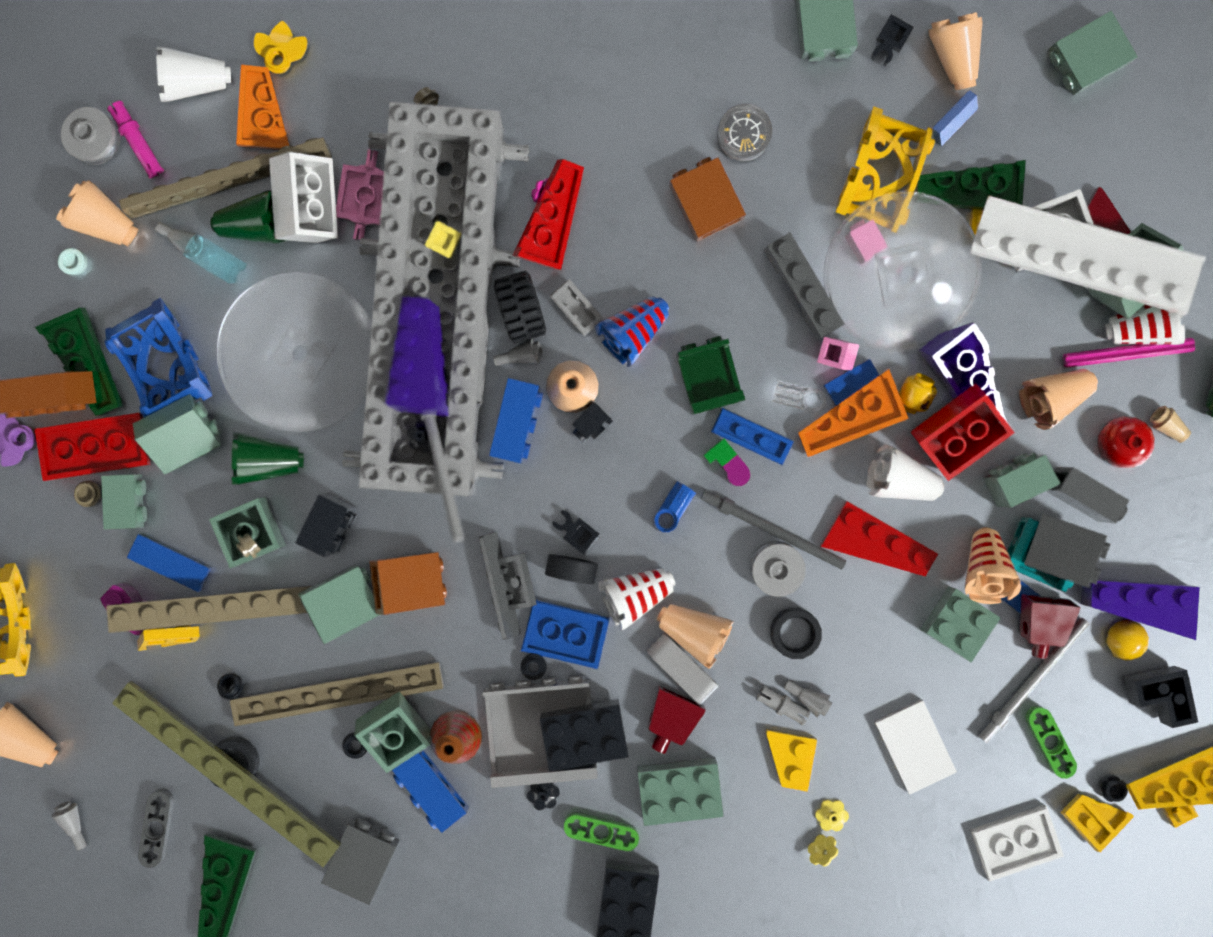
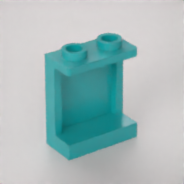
M1021 517L1007 549L1016 572L1056 590L1066 592L1074 583L1025 566L1024 563L1039 522L1028 517Z

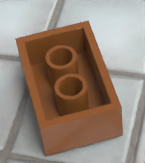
M92 371L61 372L0 380V414L5 413L6 418L86 410V404L96 403Z

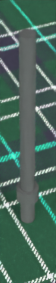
M707 490L704 491L701 500L719 508V512L727 516L731 514L841 570L846 564V560L735 505V501L727 497L723 499Z

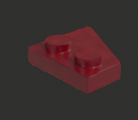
M1096 188L1087 203L1094 226L1129 235L1131 230L1103 188Z

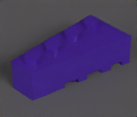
M1098 579L1097 584L1091 583L1089 588L1082 586V605L1189 639H1197L1200 587L1187 584Z

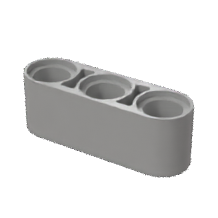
M665 632L646 651L699 705L719 687Z

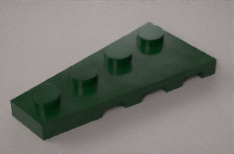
M1026 160L1009 164H993L992 166L981 168L971 167L960 171L951 170L920 175L915 189L914 204L984 210L987 198L991 196L1023 205Z
M77 308L35 327L38 333L43 335L49 343L47 346L51 352L58 356L64 365L62 368L65 372L92 371L96 403L88 404L95 416H101L123 407L86 308Z
M206 833L204 835L205 852L202 861L203 882L200 892L202 898L201 909L199 910L198 937H229L257 849Z

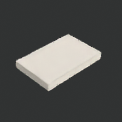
M922 699L874 721L909 795L957 772Z
M1041 805L970 829L986 879L989 882L1064 857L1046 805Z

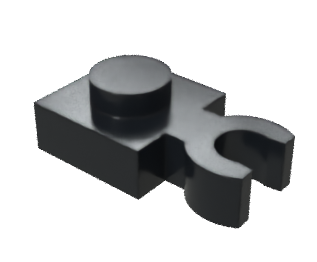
M891 14L876 39L882 45L874 49L871 59L874 60L878 53H884L886 60L883 66L886 67L893 58L892 49L899 53L914 27Z
M562 510L560 513L566 517L565 524L559 525L553 521L552 525L559 531H567L563 539L585 556L601 534L581 518L573 523L571 515L567 511Z

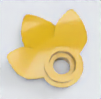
M280 21L272 29L269 36L263 33H256L254 47L256 52L264 58L265 66L268 67L269 71L281 74L289 69L291 62L300 60L307 49V38L304 36L293 38L288 25L284 21ZM277 57L283 59L279 65L274 64V60Z

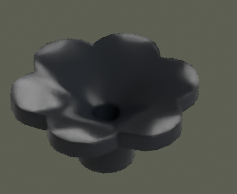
M417 420L415 426L407 430V436L410 438L409 446L413 450L429 453L431 452V446L425 421Z
M553 783L530 785L531 790L527 793V799L533 803L535 809L541 811L545 808L551 809L555 807L556 798L560 794L557 786L553 785Z

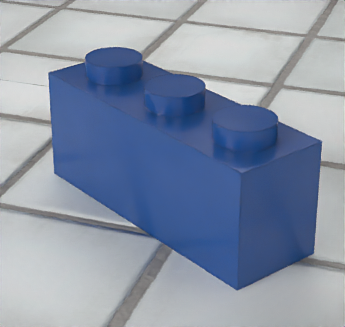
M508 378L489 456L522 463L523 459H528L531 444L527 443L529 433L534 434L537 424V418H534L533 415L535 407L540 408L544 394L539 392V385Z
M424 750L392 770L396 783L401 788L405 786L411 794L409 796L410 800L418 809L421 807L427 814L426 820L433 829L438 828L442 833L467 813L469 806Z

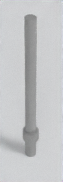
M420 414L421 420L425 421L453 542H459L464 539L435 420L437 415Z
M1081 617L1074 625L1067 644L1064 647L1056 646L1000 712H995L990 718L992 720L990 724L978 736L980 739L988 743L1000 728L1003 729L1010 722L1008 718L1090 625L1087 620Z

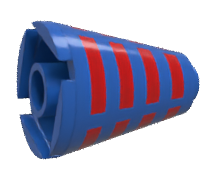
M651 296L599 322L595 326L598 337L603 334L605 339L602 341V344L609 353L621 364L627 362V367H630L669 317V306L663 298Z

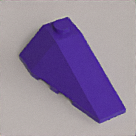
M972 322L940 333L919 349L931 370L954 399L976 383L1004 417L999 392L996 391L993 376H995L994 369L990 366L988 353H990L988 343L975 323Z

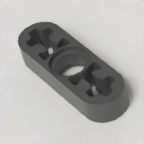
M166 789L156 790L146 801L138 859L147 868L157 866L166 855L174 805V797ZM161 796L162 801L166 802V804L160 808L159 815L152 816V814L158 812L159 804L154 800ZM157 821L162 825L163 831L160 835H154L150 831L149 826L151 822ZM161 841V843L157 842L154 845L153 852L158 854V856L151 860V856L146 854V852L152 848L153 842Z

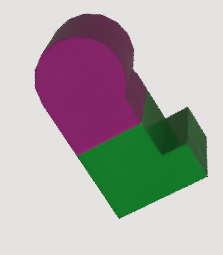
M725 439L720 440L702 455L709 464L715 460L726 473L727 481L731 485L743 486L749 481V468Z

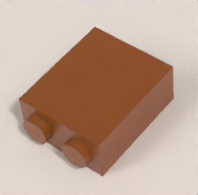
M707 157L696 164L697 168L690 171L682 169L673 174V179L670 180L669 186L696 242L743 220L746 216L719 157L713 160Z
M427 552L369 561L376 614L387 615L445 605L444 599L447 597V590L445 584L442 583L441 572H443L444 566L442 558L439 557V552Z

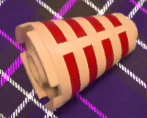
M988 527L981 528L972 537L965 580L966 595L969 594L971 600L983 604L1001 603V598L1006 596L1008 600L1014 598L1021 590V583L998 531Z

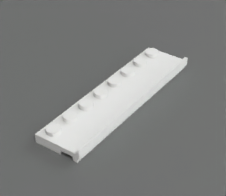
M988 196L970 253L1181 315H1186L1189 311L1205 257L991 196Z

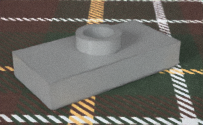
M570 279L549 296L584 337L599 322L604 320Z

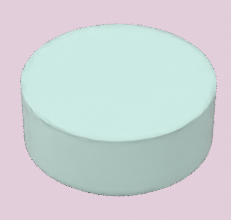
M67 248L59 254L58 266L66 274L79 275L87 267V258L80 250Z

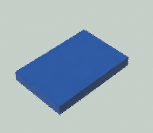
M536 600L537 605L532 606L521 651L598 669L610 617Z

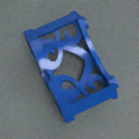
M161 298L151 302V306L112 328L108 327L105 329L106 340H104V343L110 353L116 354L131 378L141 405L139 409L144 418L191 394L194 400L201 397L203 401L213 396L205 371H201L197 366V360H199L197 353L189 339L183 341L181 337L183 334L181 331L178 332L177 328L180 324ZM154 317V319L148 325L146 330L138 326L139 324ZM134 328L142 336V339L127 336L133 343L130 348H127L119 336ZM167 336L169 343L167 346H161L155 341V338L162 341V338ZM151 346L165 353L177 352L179 357L174 360L170 367L169 381L156 378L147 373ZM132 356H137V361H136V362H135V360L133 359ZM180 367L185 369V373L182 376L177 374V370ZM168 390H171V397L167 399ZM161 395V401L163 402L156 404V397Z

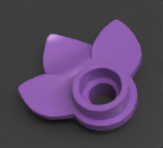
M0 414L1 465L3 467L13 466L21 461L25 451L34 446L36 435L31 427L20 425L16 418H6L4 414ZM23 433L26 435L24 443L20 441V436Z

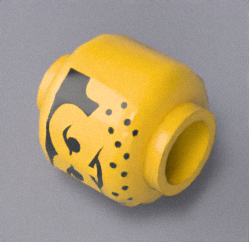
M916 373L905 379L898 393L906 412L916 414V412H926L937 394V388L934 385L935 381L922 373Z

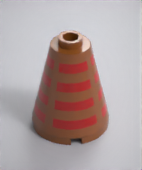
M456 710L446 712L436 719L430 729V746L440 760L451 764L464 763L473 758L481 746L482 731L480 725L475 718L473 719L466 712Z

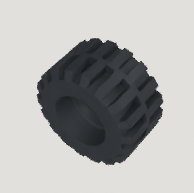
M524 270L495 279L494 290L510 340L516 344L545 335L546 325L530 274Z

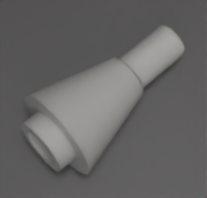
M159 222L155 228L156 232L167 237L187 258L198 255L203 248L202 236L200 234L172 229L162 222Z
M529 339L507 353L493 356L495 366L510 362L539 363L540 357H543V351L539 341L535 342L534 339Z
M790 680L784 688L798 697V700L817 718L820 714L825 716L832 705V702L828 700L830 695L802 688Z
M67 801L55 807V812L51 817L71 837L77 851L85 848L87 844L81 833L77 803L71 804L70 801Z

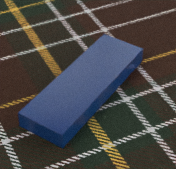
M721 408L711 429V433L780 465H783L794 442L724 408Z
M143 534L137 535L127 556L128 559L196 592L201 591L212 569Z

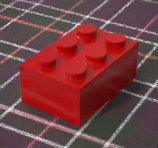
M976 383L911 431V434L948 481L1015 433L987 394Z

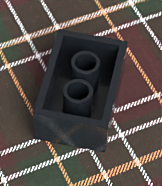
M619 699L540 714V724L549 772L629 757Z
M606 859L595 937H651L659 881L658 866Z

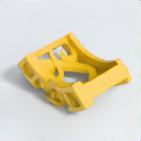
M873 106L863 127L856 152L858 156L854 166H857V168L851 167L838 198L836 213L845 216L848 213L870 222L874 220L875 224L887 227L896 233L899 225H905L910 210H907V207L916 188L926 155L931 153L935 139L931 138L932 128L927 127L924 130L882 115L883 109ZM900 137L907 139L902 144L898 141ZM910 141L918 143L916 149L910 148ZM875 143H880L882 148L887 143L888 147L883 152H879L875 149ZM893 150L901 163L904 175L895 182L879 188V175L875 168L867 164L869 159L878 160L884 158ZM915 157L914 164L912 167L910 158ZM864 176L872 178L873 190H869L871 183L869 185L863 184ZM906 185L902 196L896 192ZM882 198L881 206L883 210L887 209L888 202L895 203V211L892 217L875 212L877 199ZM870 201L869 209L852 203Z
M16 563L5 564L4 568H0V602L5 599L6 603L5 609L0 606V615L8 617L9 624L0 629V659L6 660V662H0V675L13 673L15 677L26 676L31 644H26V630L31 629L29 607H24L21 593H25L26 590ZM6 633L9 634L8 643L6 642V640L2 641Z

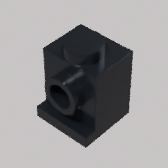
M594 402L572 423L575 427L572 433L584 443L590 436L596 439L605 430L602 425L605 422L610 425L613 420Z

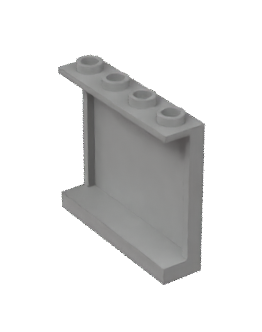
M581 675L570 676L568 681L557 682V678L542 679L539 684H531L530 680L516 681L515 686H505L504 683L489 684V688L484 689L483 696H485L492 773L490 777L491 788L598 779L597 763L549 772L540 724L541 713L591 704L589 679H584Z

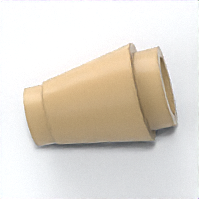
M1161 406L1150 417L1153 428L1177 440L1179 443L1186 441L1191 434V431L1173 408Z

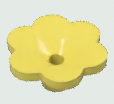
M824 800L821 803V808L816 811L815 817L820 821V827L823 830L829 831L832 829L840 831L843 828V823L849 819V814L844 810V804L841 801L835 800L832 802Z
M818 835L815 838V842L808 846V852L811 854L809 857L810 862L814 865L828 866L831 860L838 855V849L835 847L836 839L832 836Z

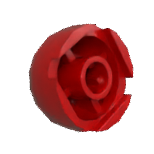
M1127 416L1109 420L1103 430L1099 432L1097 441L1100 456L1104 460H1107L1111 466L1126 469L1134 468L1146 462L1151 457L1155 446L1152 429L1144 421Z

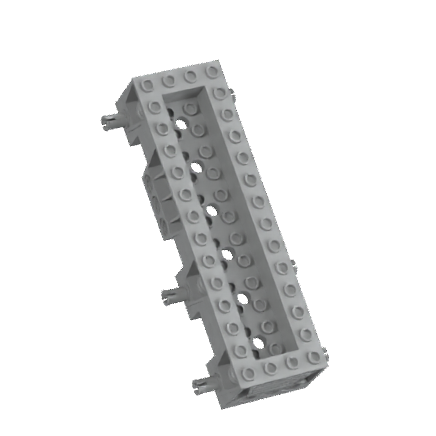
M390 102L387 134L369 132L368 137L371 140H368V148L386 150L379 240L361 238L360 244L367 247L360 246L359 248L360 255L377 256L362 451L344 450L343 457H353L354 460L342 459L343 467H360V488L442 494L432 450L429 453H422L420 450H413L409 446L410 438L407 436V430L415 426L416 421L421 419L420 414L398 412L385 405L402 297L428 298L440 307L441 350L447 370V378L445 380L447 393L445 397L449 416L437 415L435 420L438 426L453 495H475V483L479 477L503 478V472H495L492 469L504 470V462L480 461L478 457L479 442H476L478 411L483 402L489 333L486 313L488 287L492 285V273L496 265L520 267V258L512 256L514 251L499 250L495 247L496 233L493 225L497 181H500L501 166L505 159L528 162L529 145L507 144L504 141V127L500 111ZM442 163L451 164L452 172L450 175L440 176L437 172L439 165ZM438 216L446 217L448 220L447 226L462 233V238L451 259L425 246L434 228V219ZM441 270L444 276L443 280L438 284L431 283L429 281L431 271Z

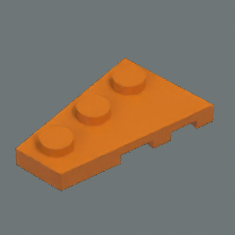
M241 65L236 145L239 147L280 150L282 147L289 146L268 67Z

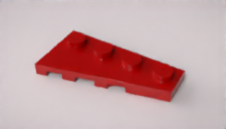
M557 159L512 256L554 270H561L584 171L583 166L564 159Z
M845 501L820 544V547L925 577L938 556V553L848 501Z

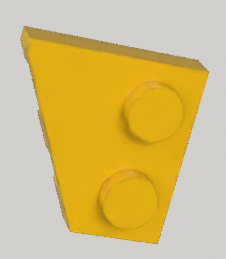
M766 729L765 733L781 787L808 792L817 739Z

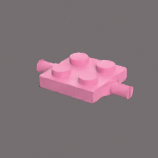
M367 150L365 165L351 166L343 164L336 214L338 219L350 220L355 223L352 238L354 240L364 238L366 226H380L384 171L376 167L379 152L375 150Z

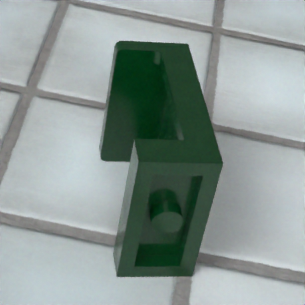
M721 336L713 337L706 340V345L699 347L696 346V343L681 346V352L676 354L692 415L745 401L744 392L740 388L729 348V339L722 340Z

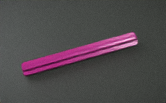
M1185 338L1184 344L1179 345L1136 344L1067 353L1063 355V365L1069 368L1195 351V340L1193 338Z

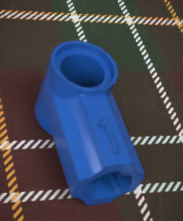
M676 481L653 517L655 529L662 533L673 531L696 492ZM663 513L669 514L672 518V524L669 528H662L659 525L658 519Z

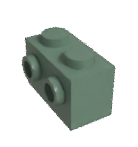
M142 474L101 476L103 529L144 527V522L147 520V509L143 506L146 483L145 480H142Z

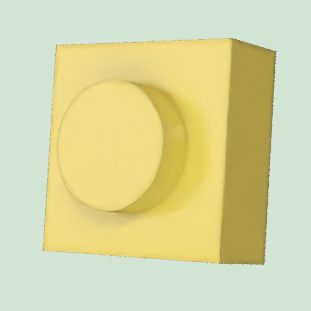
M437 221L425 246L451 259L462 238V233Z

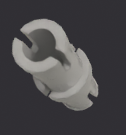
M762 686L760 691L769 697L758 693L757 701L775 709L778 715L782 716L784 714L802 726L806 723L807 720L799 714L809 718L811 712L809 709H805L792 702L791 698L787 695L783 697L767 688V686Z

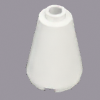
M157 47L158 86H161L162 93H159L161 102H169L226 89V83H231L230 67H225V61L170 48Z
M882 446L877 451V453L881 454L878 460L872 459L866 481L867 488L871 489V492H868L869 495L882 498L934 501L944 491V483L940 475L893 446Z

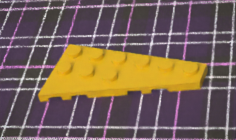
M1213 746L1126 784L1125 786L1137 809L1213 804Z

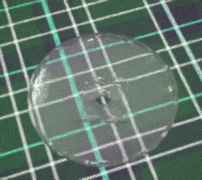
M910 191L878 196L853 211L843 221L833 236L824 263V289L844 322L842 327L851 336L867 346L888 352L919 350L938 334L956 328L966 317L976 299L982 270L981 256L970 253L975 234L966 219L945 201L932 195ZM905 267H910L913 275L910 280L903 282L900 278L901 270Z
M289 272L268 277L242 293L233 303L223 320L217 343V362L222 382L236 405L249 417L267 427L286 432H310L331 426L349 415L366 396L372 321L363 305L353 294L328 278L303 272ZM299 346H304L307 350V356L302 361H297L294 358V350Z

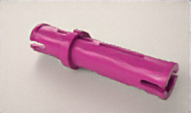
M123 101L112 103L114 108L109 105L107 110L118 125L119 134L126 138L146 171L148 178L152 179L159 176L157 172L162 174L164 169L139 131L140 125L132 119Z

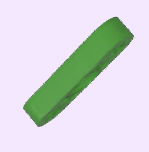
M1041 706L1031 707L1025 715L1026 723L1051 771L1063 779L1072 777L1077 771V763L1052 714ZM1035 714L1045 715L1042 718V722L1048 729L1043 730L1040 724L1033 722L1037 719ZM1049 735H1055L1058 739L1057 746L1053 749H1047L1044 744L1046 737ZM1059 754L1062 760L1069 762L1065 765L1067 770L1058 769L1061 764L1054 755Z
M579 812L570 813L564 821V831L572 839L623 851H631L639 843L638 831L630 824ZM575 819H578L581 826L587 827L588 821L592 822L590 825V835H585V828H578L577 832L572 831V826L568 824L574 823ZM596 826H607L609 834L605 838L596 837L594 834ZM613 828H618L617 834L625 835L626 831L631 832V837L634 840H629L628 844L623 843L622 837L615 836V841H611Z

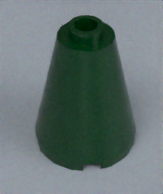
M272 190L264 191L214 212L210 220L213 232H216L219 237L273 244L286 241L275 239Z
M233 432L232 485H241L298 473V468H304V452H299V447L242 432Z

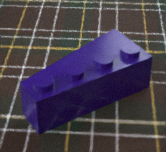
M402 297L385 405L398 412L449 416L445 397L447 387L443 374V366L445 364L441 350L440 307L428 298Z

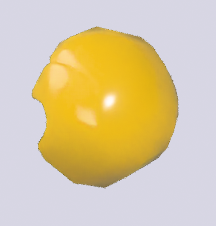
M1127 619L1116 622L1109 629L1106 642L1115 658L1131 661L1140 658L1147 651L1149 637L1145 628L1140 623Z

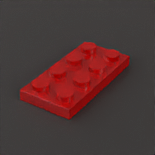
M142 413L36 428L35 435L42 480L51 481L151 465L150 457L137 443L134 436L133 423L143 419Z

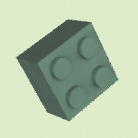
M1035 452L1016 456L1012 459L1013 464L1006 466L1003 464L989 470L990 475L983 478L996 506L1012 508L1060 484L1047 456L1036 455Z
M266 497L257 498L209 519L229 568L240 566L286 546ZM248 533L261 550L256 553V558H253L251 555L246 558L236 545L240 542L237 539L238 536L243 537Z
M948 586L920 630L972 663L999 622L1000 617L976 601L971 600L970 597L958 589Z
M400 691L356 719L355 737L386 773L431 745L430 728Z

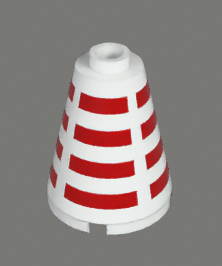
M1147 304L1143 305L1129 319L1117 314L1110 317L1109 323L1104 325L1107 340L1112 339L1114 344L1179 345L1184 344L1185 328L1184 325H1181L1180 321L1183 315Z
M663 568L605 579L600 581L598 585L600 592L605 590L606 596L602 597V600L612 621L616 626L619 625V630L622 631L673 592L675 580L670 571L666 572Z

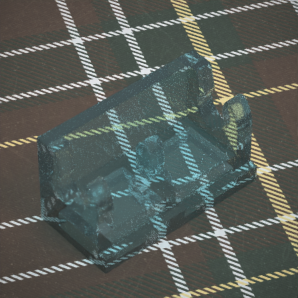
M198 233L195 234L183 254L184 257L229 284H234L237 281L238 273L244 271L248 265Z

